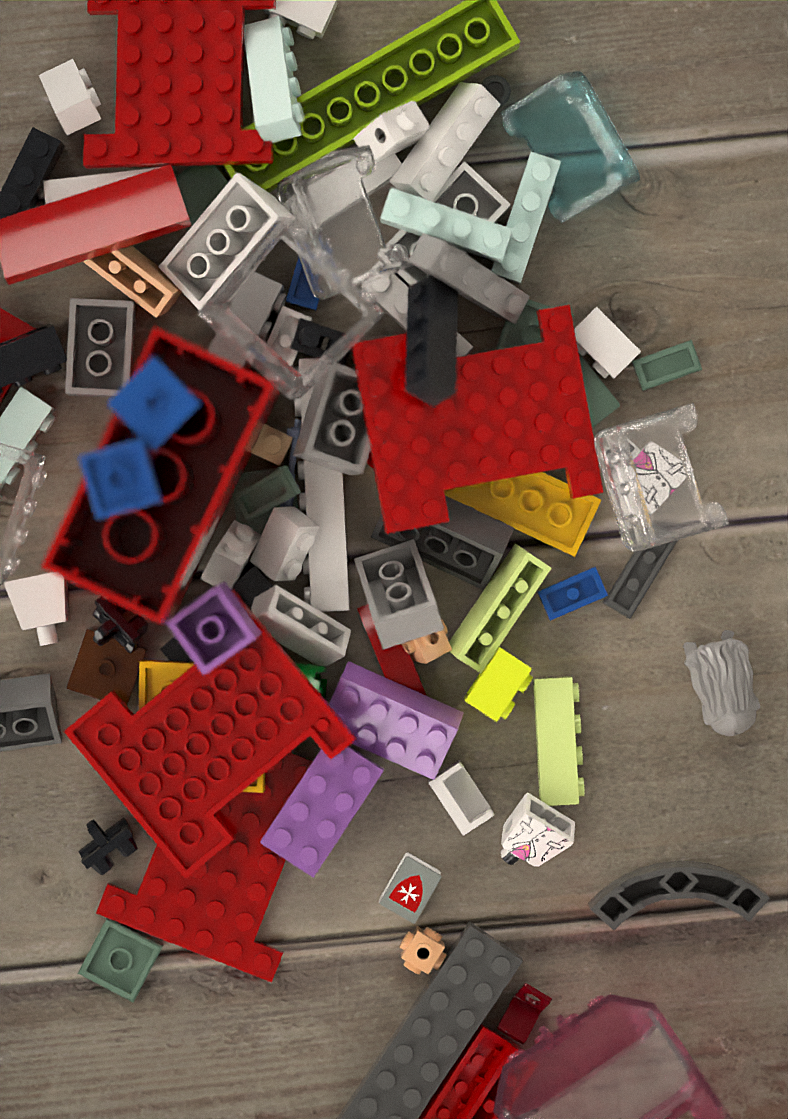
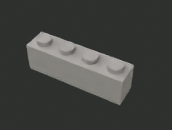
M424 233L408 260L415 267L458 291V294L491 315L516 324L530 297L447 242Z

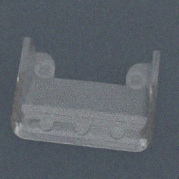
M370 145L332 152L282 179L277 187L279 202L295 217L288 228L313 295L321 300L334 297L412 266L408 262L410 258L409 253L403 245L394 244L386 247L362 179L372 174L376 168Z
M694 403L600 430L595 436L594 447L621 539L625 547L630 551L639 552L729 525L726 512L719 503L710 502L702 505L682 434L691 432L697 426L698 419Z

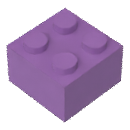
M225 581L166 622L203 675L262 634Z

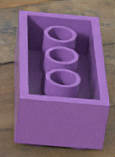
M349 661L329 703L331 708L356 736L357 739L352 744L433 780L458 731L464 714L462 711Z
M351 746L346 747L332 760L321 749L260 843L314 878L383 773L384 768Z

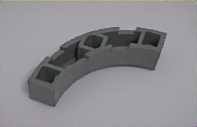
M670 861L645 866L623 875L599 891L588 902V905L592 912L615 930L630 916L646 908L645 906L654 902L673 899L699 898L713 901L731 909L749 922L770 897L752 881L726 868L695 861Z

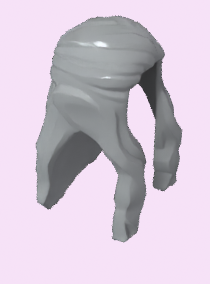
M724 630L721 635L722 641L700 645L698 648L695 642H686L683 645L686 654L684 664L690 670L692 686L702 702L704 722L706 725H711L715 732L725 736H735L748 730L756 721V711L760 709L758 698L753 693V671L749 662V648L742 641L733 639L734 632L731 630Z

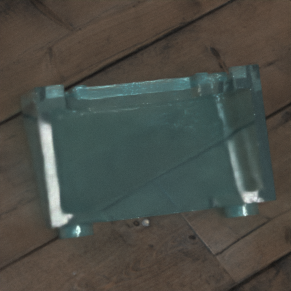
M580 71L560 74L500 112L504 119L502 121L503 126L510 136L515 135L517 138H524L534 153L561 161L552 188L554 192L550 195V202L548 203L550 212L561 223L574 218L640 180L638 169L590 82Z

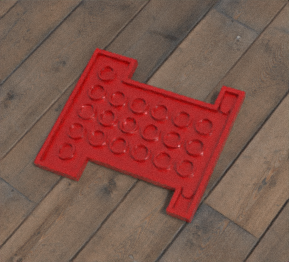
M87 0V12L90 15L118 14L115 133L84 134L83 166L86 169L162 167L168 164L172 166L273 164L274 143L271 140L264 142L257 129L242 130L245 10L276 9V0Z
M570 304L536 311L542 342L457 357L456 394L435 407L405 391L407 333L351 343L385 534L450 522L444 490L565 468L570 499L604 493Z
M235 590L232 591L261 631L262 634L205 675L194 664L135 714L132 713L113 690L63 731L185 879L235 838L234 834L216 812L306 738L311 736L330 760L357 739Z
M289 752L265 772V791L263 793L241 792L217 811L216 814L234 834L235 838L186 879L160 847L156 845L138 893L136 894L108 883L96 914L272 983L283 951L255 941V938L286 859L261 844L260 841L313 761Z

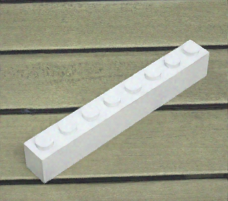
M319 358L299 359V366L293 367L294 386L300 385L301 398H295V416L302 417V424L320 365L329 363ZM304 459V461H298L299 480H305V492L299 494L300 511H306L307 517L320 526L314 538V544L309 549L308 555H306L303 562V574H310V587H304L305 603L320 612L350 610L343 473Z

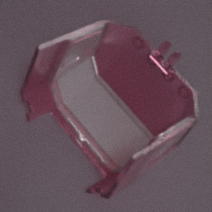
M612 994L606 997L600 995L588 1003V1009L579 1015L574 1013L566 1018L562 1014L555 1018L559 1029L551 1033L544 1025L539 1029L541 1035L534 1040L535 1045L526 1051L520 1049L508 1057L509 1062L502 1068L493 1110L498 1119H678L689 1110L695 1119H733L655 1003Z

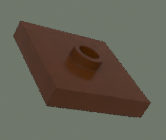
M87 629L66 689L98 700H102L114 690L128 706L139 674V661L144 660L147 649L138 646L130 654L115 638L103 646H99L93 641L95 631Z

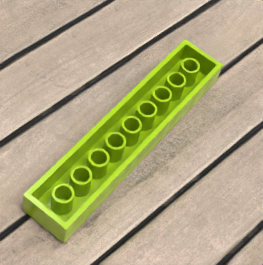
M465 0L297 97V103L300 102L304 113V121L300 122L302 135L274 142L273 164L224 165L231 179L236 173H240L270 193L355 144L356 142L353 138L382 114L410 101H415L418 107L516 51L519 49L521 41L497 0ZM255 122L242 130L256 129Z

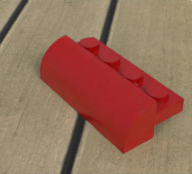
M480 1024L418 1119H500L537 1060L504 1035H499Z

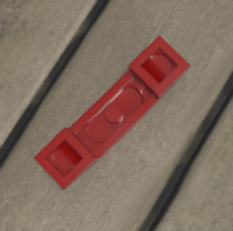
M366 604L358 607V613L385 678L426 695L410 654L404 650L402 644L383 649L369 605Z

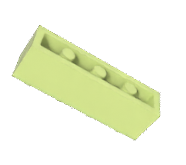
M514 544L449 641L452 648L449 652L468 666L482 673L552 568L517 544Z
M571 676L533 678L539 800L549 806L579 804V797L585 795L584 778H578L577 765H583L582 746H576V734L581 733L580 714L574 715V702H579L578 683H573Z

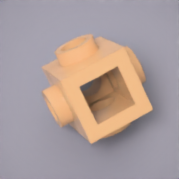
M442 619L444 630L401 643L404 650L410 654L412 661L427 664L452 650L446 636L448 630Z
M417 926L414 933L408 931L399 948L403 949L401 953V958L405 960L403 965L420 975L421 971L429 975L432 968L438 970L447 955L443 952L445 944L441 941L442 936L429 927L423 930ZM422 947L429 950L428 957L420 958L417 955L418 949Z

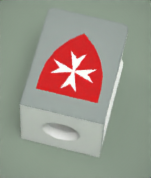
M405 853L380 896L379 904L415 924L441 879L440 870L410 853Z

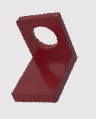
M525 983L512 997L497 1029L517 1042L524 1044L540 1013L551 1003L552 998ZM527 994L537 997L540 1001L530 998Z

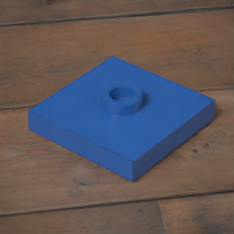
M154 356L106 403L141 438L144 437L145 442L154 451L201 405Z
M144 437L78 456L97 520L162 502Z

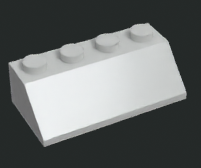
M236 173L159 265V268L199 311H217L243 280L248 268L252 270L295 217L269 192L242 174Z

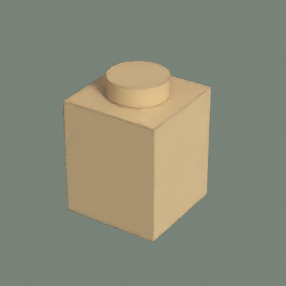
M265 424L251 453L282 467L291 448L293 437Z

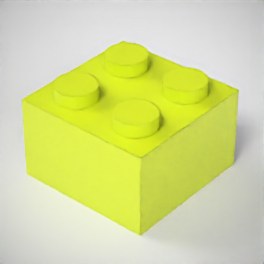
M498 647L463 699L496 722L500 717L506 719L516 704L512 699L519 690L523 693L532 681L533 676L529 674L532 668Z

